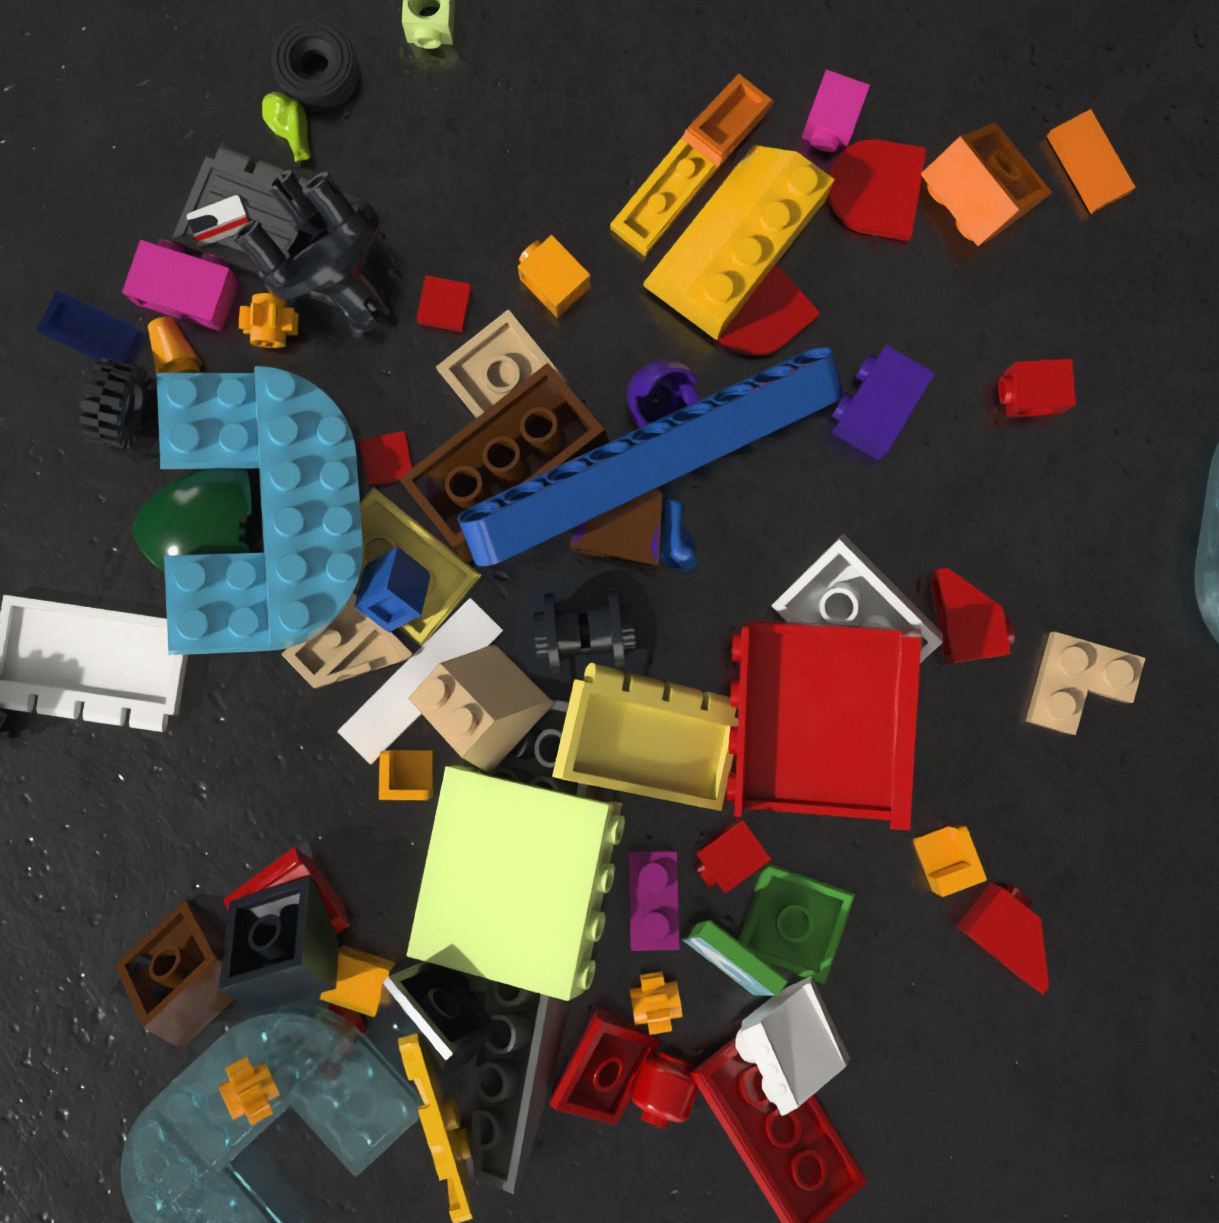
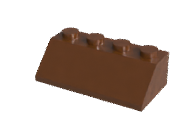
M546 363L405 473L399 480L463 561L468 564L473 560V557L457 519L463 511L601 447L610 441L603 426L550 364Z

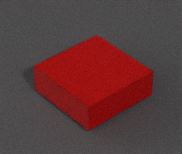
M425 275L416 319L417 323L463 333L472 291L471 284Z
M405 431L359 440L369 487L400 482L399 478L413 468Z

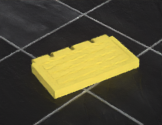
M590 663L585 670L583 681L574 680L552 776L563 780L721 811L727 788L728 774L731 770L734 756L729 754V733L731 726H738V718H735L736 708H731L730 697L707 691L702 693L699 689L671 682L664 684L662 680L627 672L624 675L622 670Z

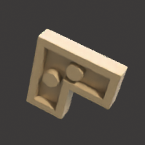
M1051 632L1025 722L1066 734L1076 735L1087 692L1125 703L1134 702L1145 658L1058 632Z

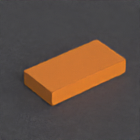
M738 74L685 130L682 139L719 167L767 115L773 106L774 100L741 74Z
M1091 109L1059 125L1048 133L1047 138L1091 214L1130 194L1136 188Z

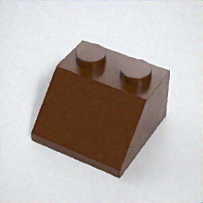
M187 900L180 903L115 965L143 1029L180 1049H183L234 1000L219 990L225 939ZM147 954L153 957L149 967L139 963L134 973L128 968L139 955ZM159 983L169 988L161 1002L154 996Z

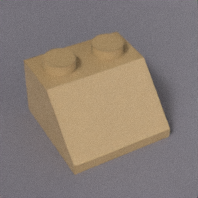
M496 644L439 663L408 697L412 704L463 759L489 774L554 704Z

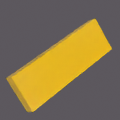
M681 138L611 222L610 229L646 257L719 167Z

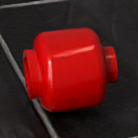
M662 1051L659 1052L658 1058L650 1057L643 1062L631 1095L634 1104L643 1110L642 1120L663 1129H668L670 1121L683 1123L688 1120L699 1092L698 1086L690 1075L695 1068L693 1063Z

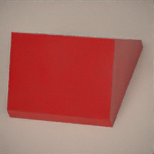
M596 1004L552 1086L549 1105L558 1111L617 1125L631 1098L643 1062L653 1057L661 1040Z

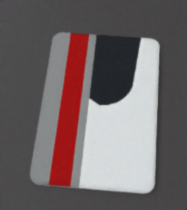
M237 195L187 214L189 225L199 247L232 236L249 222L240 198Z

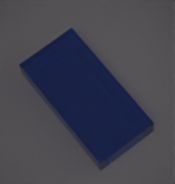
M59 290L54 294L36 329L40 334L95 361H101V358H108L127 363L130 362L144 335L139 329Z

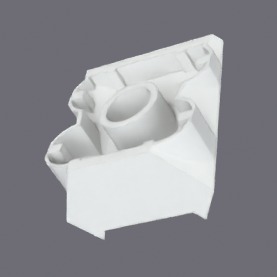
M812 976L782 989L778 996L771 997L742 1021V1028L738 1031L735 1039L736 1049L743 1060L757 1064L763 1076L762 1090L769 1101L777 1105L782 1116L802 1105L842 1071L850 1060Z

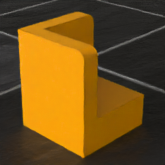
M434 750L380 751L379 800H429L434 797Z
M955 822L914 838L913 842L932 892L944 897L987 880L966 825Z

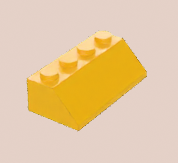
M753 145L645 280L643 286L715 340H718L770 270L778 263L825 203L835 179L796 151Z

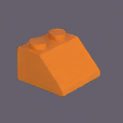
M996 122L960 136L921 173V176L928 183L927 188L930 195L938 203L948 208L956 218V226L961 234L967 239L974 241L977 246L996 237L1052 193Z

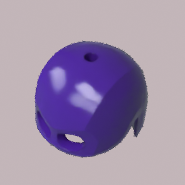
M661 360L647 364L633 375L628 385L627 405L630 416L638 428L700 400L693 384L698 379L692 369L675 361ZM654 394V400L651 402L650 396Z

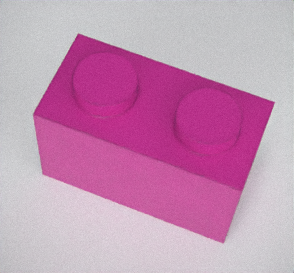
M159 239L157 245L140 240L122 293L138 306L223 333L240 280L228 268L229 263L219 257L206 253L202 254L201 259L187 255L183 247L167 240Z

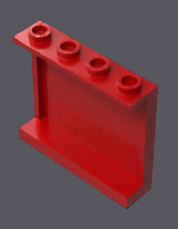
M746 620L742 626V632H734L732 646L733 661H741L740 680H732L730 696L731 708H739L738 726H731L729 733V754L737 755L736 772H729L727 781V800L735 801L734 816L742 817L744 809L891 820L890 829L910 830L921 629Z

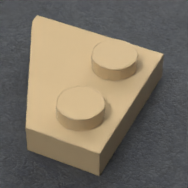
M353 591L345 609L322 633L302 644L287 648L281 655L313 688L318 689L409 660L414 653L392 631L388 633L354 607L357 594Z

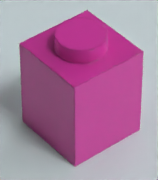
M826 69L802 138L809 140L813 147L824 152H835L836 150L842 152L845 150L852 136L870 85Z

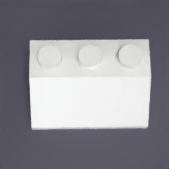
M844 534L771 605L787 622L921 629L920 663L943 643V633Z

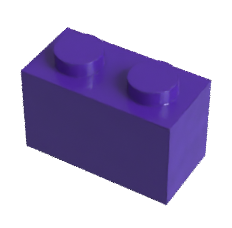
M885 345L877 357L869 353L855 376L862 381L856 393L852 396L846 392L832 414V417L839 420L832 433L879 461L888 453L935 373L888 345Z

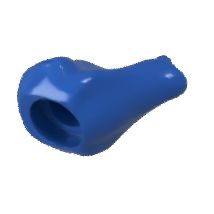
M666 497L663 500L661 516L660 559L673 570L688 572L697 566L698 561L695 540L683 526L684 502Z

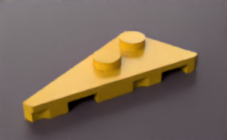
M418 1033L399 1038V1049L408 1080H414L425 1104L418 1107V1112L429 1148L432 1152L439 1181L447 1179L451 1220L453 1223H460L473 1219L466 1159L473 1158V1148L468 1130L466 1128L459 1130L460 1117L454 1098L446 1100Z

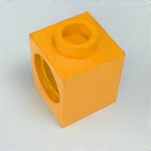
M552 235L543 243L539 240L533 242L519 258L521 263L517 267L520 280L556 318L560 317L591 288L590 274Z
M343 945L339 948L336 989L322 992L320 1000L375 1017L381 1009L379 1002L382 982L393 974L396 963Z

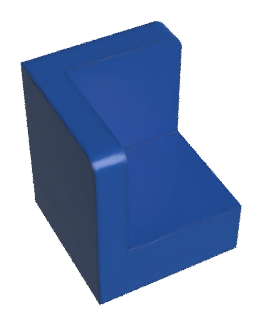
M397 546L365 566L354 607L389 633L422 615L431 576L430 572Z

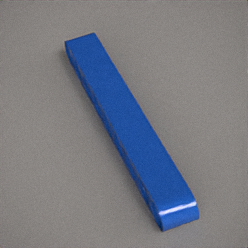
M822 347L802 352L466 509L457 519L475 564L478 566H489L502 562L838 401L843 397L844 392L833 350Z

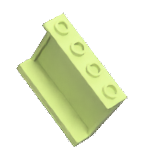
M464 765L446 766L407 956L566 1001H570L583 994L584 990H588L591 986L595 973V961L590 960L593 943L600 939L604 929L605 913L600 912L603 894L609 892L614 880L615 865L611 864L610 860L613 845L619 844L624 831L625 818L620 815L622 803L616 801L606 803L480 773L481 769Z

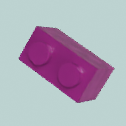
M675 847L628 848L631 951L679 950L677 851Z

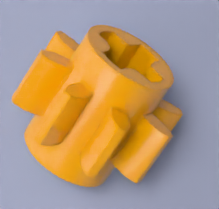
M260 293L252 296L251 307L240 306L239 329H243L244 334H250V344L265 348H281L286 345V335H298V313H295V308H287L288 299L280 300L273 297L272 294Z
M663 972L640 975L642 987L630 989L635 1025L648 1023L650 1035L671 1032L670 1019L683 1017L677 981L664 983Z
M246 1056L225 1067L229 1080L217 1086L232 1119L235 1120L246 1114L250 1125H253L272 1115L273 1112L269 1101L277 1098L280 1094L265 1061L252 1067Z

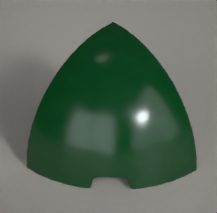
M213 468L196 471L172 481L156 492L141 508L131 528L133 537L143 554L165 573L164 556L249 553L250 547L246 545L244 539L246 535L245 524L248 516L252 513L251 490L247 468Z

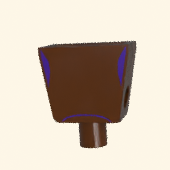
M652 489L577 525L571 539L570 550L572 552L657 569L660 559L662 489Z

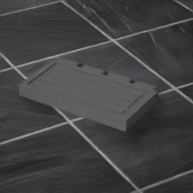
M222 145L218 149L215 159L205 157L171 241L201 256L203 253L219 257L227 261L230 267L259 277L260 269L240 245L236 244L233 240L234 235L199 247L189 225L187 214L237 195L240 198L248 221L259 220L264 230L277 246L282 249L294 235V228L291 226L292 218L273 194L269 193L267 186L276 176L282 182L284 179L281 173L286 171V169L259 160L253 174H251L253 157ZM302 176L299 183L305 188V185L311 179ZM348 193L343 194L348 202L364 200ZM369 202L376 210V204ZM379 226L371 241L363 249L364 263L366 261L372 243L375 239ZM313 290L303 294L337 307L326 294Z

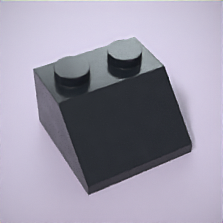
M308 876L229 901L219 990L254 1012L336 989L339 942L313 878Z
M425 961L392 974L382 982L379 1005L389 1016L392 1026L405 1037L418 1033L432 1068L440 1079L463 1068L499 1030L498 1026L448 967Z

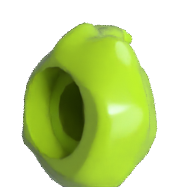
M271 92L267 94L262 102L264 121L276 135L288 140L296 162L309 160L311 158V151L308 147V123L304 108L297 99L283 93Z

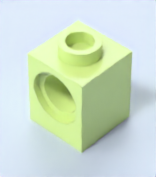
M403 0L402 25L407 42L428 49L437 48L441 44L453 45L455 0ZM426 7H436L439 9L432 16L425 17L419 15L420 11Z

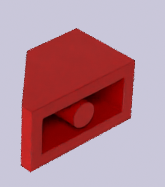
M949 568L938 569L929 573L937 626L943 633L941 649L944 665L1011 654L1010 645L1014 643V628L1011 619L1004 617L1002 606Z
M990 883L956 927L1030 987L1044 994L1049 988L1041 918L1029 909L1033 901L1012 884H1009L1004 889L1001 886Z

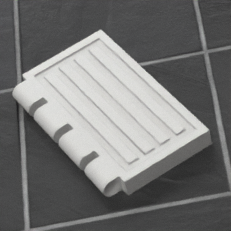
M3 595L0 612V708L31 712L34 707L35 697L38 695L36 707L38 714L77 719L81 703L85 702L83 719L85 721L119 726L124 725L127 709L130 708V727L159 732L166 730L169 714L178 715L188 654L168 655L167 619Z

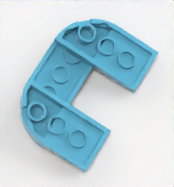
M255 366L254 373H157L160 469L259 468L264 553L164 556L168 655L281 650L294 647L316 637L347 606L358 582L363 560L356 448L352 431L343 413L335 402L315 384L294 373L277 368Z

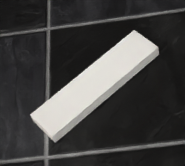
M469 598L337 732L370 765L373 764L380 757V751L387 750L422 715L408 697L438 664L490 646L504 631Z

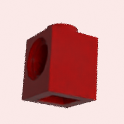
M1072 359L1015 362L1004 372V376L1000 378L998 388L1001 404H1006L1007 417L1058 415L1074 407L1076 402Z
M739 817L694 850L700 861L693 866L710 889L718 884L723 892L727 893L772 859L746 823Z

